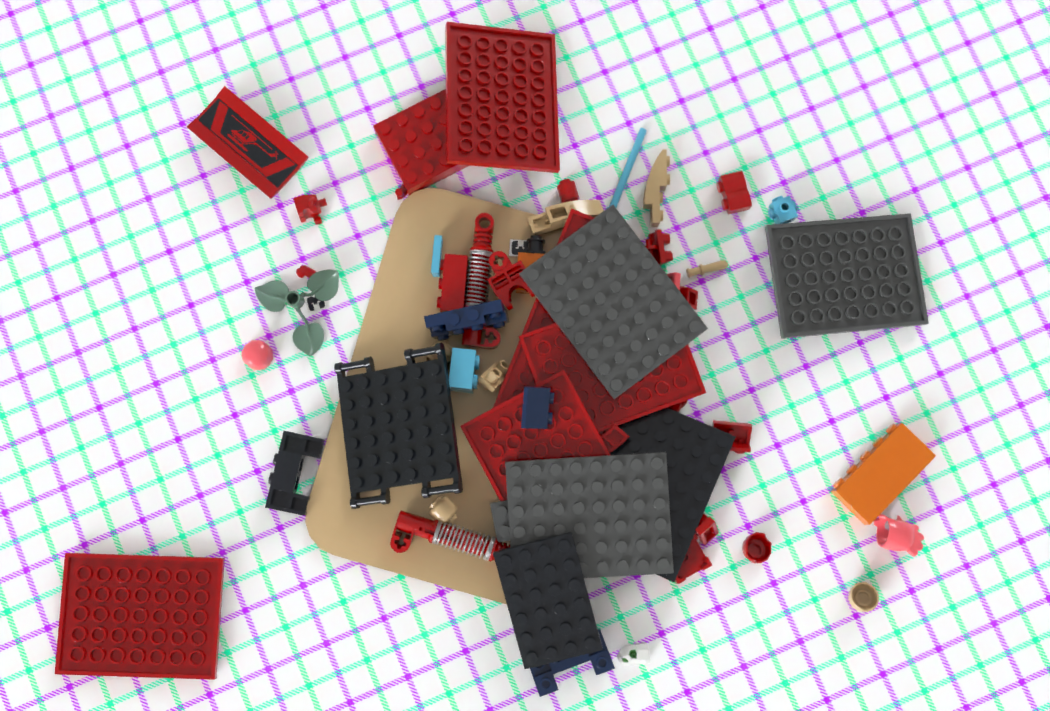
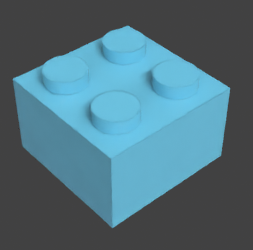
M452 348L449 373L450 391L473 393V389H477L478 375H475V371L480 368V356L477 355L476 350Z

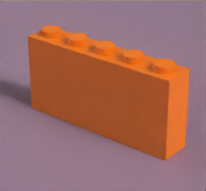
M893 423L886 429L887 434L883 438L879 437L872 444L874 446L872 450L864 452L859 458L861 461L857 465L853 464L846 471L847 475L843 479L839 478L833 484L834 489L831 493L864 525H870L936 457L903 423L896 425Z

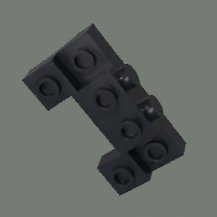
M283 431L279 451L275 453L273 465H275L274 472L270 473L268 480L270 488L265 508L303 516L307 515V503L311 497L296 494L305 456L320 459L324 439Z

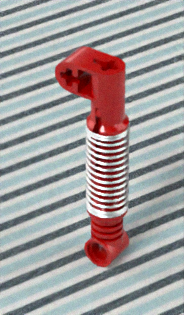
M481 213L475 219V239H473L474 243L469 251L471 255L469 259L471 261H468L470 269L467 271L470 273L467 274L469 277L466 278L469 282H466L468 286L465 288L468 290L465 291L467 299H464L466 302L464 307L489 301L487 298L489 297L488 289L490 287L488 285L490 284L487 279L491 276L490 272L492 271L489 258L494 252L491 246L494 219L488 213ZM486 220L490 225L487 228H482L479 225L481 221ZM483 327L484 329L472 331V329L464 330L465 333L462 335L461 345L472 348L495 349L501 342L500 333L496 329ZM482 332H486V338H489L492 334L496 340L489 343L488 339H485L484 344H481Z
M402 510L397 518L390 542L391 548L395 552L403 553L408 550L414 535L428 539L432 544L438 545L441 543L440 546L444 544L445 548L449 546V549L453 547V550L457 548L458 552L462 550V553L466 551V555L469 552L470 556L473 554L475 557L479 555V559L483 554V560L490 562L495 560L494 551L510 548V544L509 546H506L507 543L502 545V542H498L497 538L493 536L489 540V535L485 540V534L481 536V532L477 534V531L473 533V530L469 532L468 528L465 531L464 527L460 529V526L456 528L455 524L451 526V523L449 525L447 523L442 524L438 520H430ZM397 530L411 534V536L407 534L405 535L403 539V545L399 544V539L402 533L398 532Z

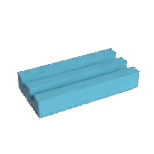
M440 235L434 236L431 265L433 277H440L443 238Z

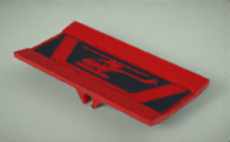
M226 86L221 89L216 98L202 113L186 126L270 199L289 182L309 158Z

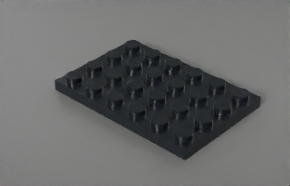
M572 532L493 552L524 669L603 650Z

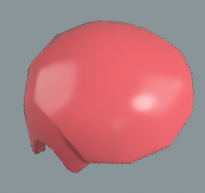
M251 340L242 350V360L254 370H263L271 364L273 350L261 340Z

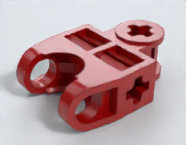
M496 251L490 255L489 264L495 275L487 280L495 295L502 300V303L509 311L513 309L511 294L515 289L522 288L529 292L531 297L535 296L519 275L520 272L526 269L521 260L512 265L508 256L502 251ZM498 259L502 260L501 266L498 265Z

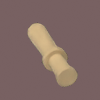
M721 260L707 265L700 264L695 268H687L686 273L688 278L698 274L702 276L708 272L726 269L728 263L725 260Z

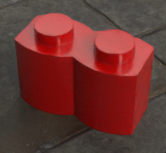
M743 171L719 177L716 186L718 192L723 196L721 200L723 210H726L728 215L750 210L752 202Z

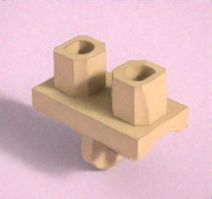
M503 359L499 363L495 362L478 378V381L482 382L484 389L493 392L503 383L509 364Z

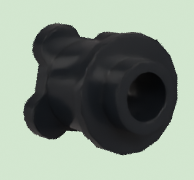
M530 236L526 241L528 243L527 253L545 254V251H543L545 240L542 239V236Z

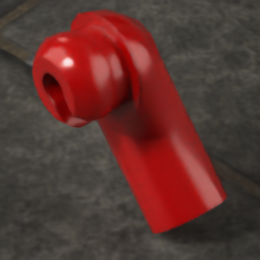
M306 265L296 269V274L300 278L304 276L310 278V276L316 273L315 270Z

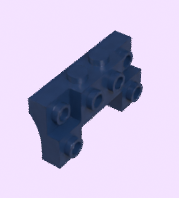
M501 299L424 316L426 328L430 329L432 338L438 339V341L448 340L451 335L465 333L464 330L472 329V331L484 329L483 326L487 325L494 326V329L505 327V323H509L508 313Z
M598 629L603 650L530 668L540 697L559 690L553 674L591 661L596 676L615 669L600 629Z

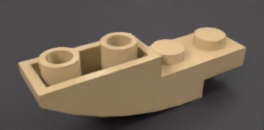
M663 149L655 160L644 190L643 209H650V227H658L660 221H663V210H660V203H663V192L660 191H665L667 185H670V174H667V167L670 166V156H667V149Z
M600 200L564 202L546 207L545 212L528 217V222L533 235H541L564 227L571 208L596 217L604 211Z

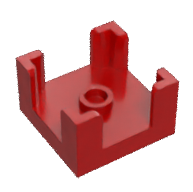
M694 534L674 581L676 584L682 583L687 577L700 570L713 566L698 544L696 534Z

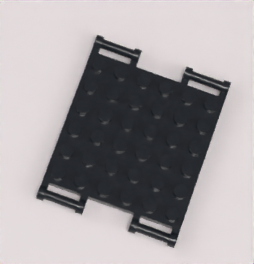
M437 343L435 346L416 350L406 349L404 356L407 365L375 371L374 360L371 356L365 357L364 360L334 364L338 381L351 493L350 506L352 509L378 503L383 505L389 504L391 500L389 488L422 483L421 493L423 498H430L432 495L454 492L458 494L463 492L446 353L443 343ZM437 354L438 359L415 363L416 357ZM366 368V373L346 376L345 371ZM453 478V484L431 487L432 481ZM381 489V494L378 496L360 498L361 492Z

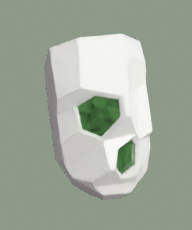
M647 642L625 645L617 655L618 662L625 666L651 663Z

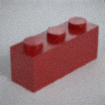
M445 254L444 259H441L440 271H443V278H439L438 289H442L441 297L437 298V308H440L441 313L464 308L468 255Z

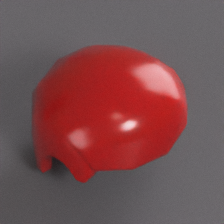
M755 532L747 536L743 541L742 551L750 562L763 563L771 555L772 543L766 538V534Z

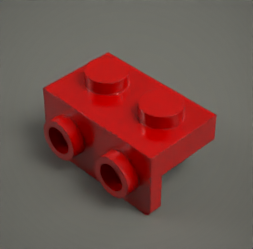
M713 420L712 427L736 436L730 451L738 454L751 452L752 424Z

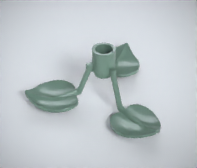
M322 270L310 276L307 281V288L312 291L311 293L302 292L299 294L297 291H289L287 285L278 280L270 281L254 288L259 302L267 310L280 312L284 309L285 302L296 309L305 325H300L294 330L293 342L299 350L308 356L314 355L321 348L324 341V330L319 323L309 324L300 308L305 303L304 297L313 296L314 294L320 301H328L334 298L339 288V273L337 270Z

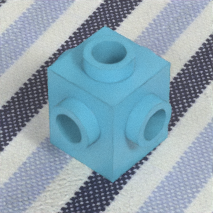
M778 196L772 199V203L768 207V215L771 220H774L775 224L790 223L798 217L796 203L794 200H791L790 196L784 198L783 196Z

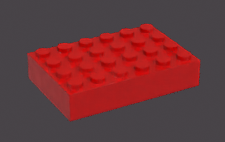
M446 89L373 125L375 133L408 195L425 189L470 166L446 163Z

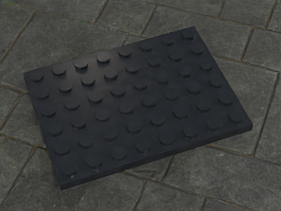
M664 408L618 425L630 437L610 454L666 452L674 573L656 575L674 582L736 436L672 409Z

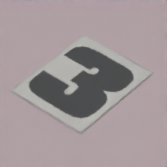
M510 239L509 256H518V252L527 253V240Z
M315 294L304 297L308 313L328 308L327 302L318 300Z

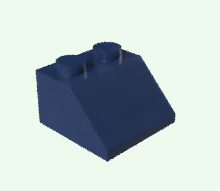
M524 387L521 428L547 429L548 425L552 424L553 412H550V404H554L555 393L551 392V388Z

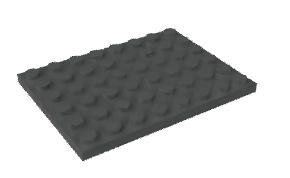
M611 205L519 273L520 277L613 400L708 329L614 205Z
M911 213L765 226L781 339L929 324Z
M666 452L505 461L510 547L572 532L584 578L674 573Z

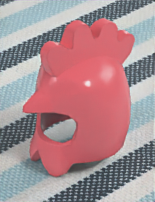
M880 514L879 518L873 521L877 527L876 538L879 546L892 551H907L912 556H916L918 551L923 549L921 541L924 540V536L918 532L919 527L917 525L903 521L899 515H897L895 520ZM887 521L889 524V530L885 529V523Z

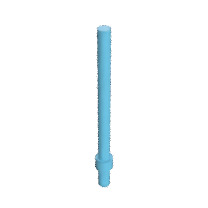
M640 128L609 207L614 205L617 208L647 130L644 128Z

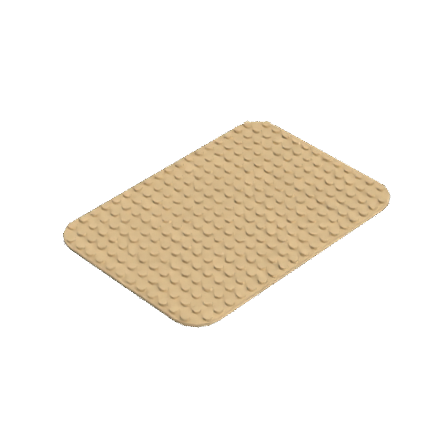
M425 188L409 195L402 201L395 214L351 362L364 360L365 357L371 356L374 360L375 371L407 365L404 356L406 349L427 348L438 341V339L432 338L430 329L426 328L424 316L441 313L440 308H437V298L441 297L442 289H438L439 278H443V271H440V277H433L431 274L435 235H440L443 238L441 259H444L445 254L468 255V261H471L469 259L471 256L469 251L473 246V239H475V219L481 213H488L494 219L493 235H491L493 236L491 240L492 250L494 252H504L513 265L518 262V256H509L510 239H529L533 233L528 217L535 214L444 189ZM484 220L479 225L482 228H487L490 223ZM564 227L538 235L542 236V239L545 240V244H543L545 254L557 246ZM498 259V265L501 266L502 260ZM491 268L492 271L490 272V274H491L490 277H492V276L495 275V273H494V271H493L492 268ZM488 285L490 287L488 289V302L499 300L491 286ZM516 289L512 292L511 304L513 309L509 311L504 305L508 313L509 323H505V327L496 329L500 333L501 338L500 345L497 348L481 349L462 346L463 334L451 335L444 342H449L453 348L476 350L477 355L480 356V368L475 371V375H478V378L495 362L499 363L502 359L510 365L520 340L518 336L522 335L536 296L531 297L530 294L516 293ZM489 325L483 326V327H488V328H494V326H489ZM482 332L481 344H484L485 339H488L489 343L496 340L492 334L489 338H486V332ZM425 356L415 358V363L426 361ZM451 362L447 364L448 376L450 373ZM366 368L348 370L346 376L366 373ZM479 381L477 389H473V393L450 391L463 484L462 493L455 494L451 492L423 498L421 493L422 483L389 488L391 499L389 504L360 506L358 509H352L350 506L351 493L339 399L311 490V498L307 503L305 523L310 538L320 549L334 556L507 604L495 560L491 562L483 560V554L480 559L479 555L476 557L474 554L470 556V552L466 555V551L462 553V550L458 552L457 548L453 550V547L449 549V546L445 548L444 544L440 546L441 543L438 545L432 544L428 539L414 535L408 550L403 553L395 552L390 545L400 511L434 520L429 515L430 508L428 507L438 496H447L458 507L455 513L458 517L451 523V526L455 524L456 528L460 526V529L464 527L465 531L468 528L469 532L470 530H473V533L477 531V534L481 532V536L485 534V540L488 535L490 536L489 540L492 536L496 538L490 503L500 500L460 426L492 409L502 384L493 392L484 389L482 382ZM453 478L432 481L431 487L453 484ZM381 489L361 492L360 498L378 496L381 494ZM397 530L398 532L402 533L399 539V544L403 545V539L405 535L407 534L411 536V534ZM510 540L502 542V545L507 543L506 546H509Z

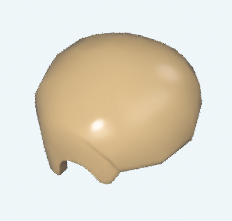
M860 582L852 586L848 592V600L855 610L869 612L878 605L879 594L874 586L867 582Z

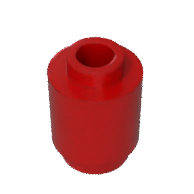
M564 179L559 182L557 190L561 203L580 199L574 181Z

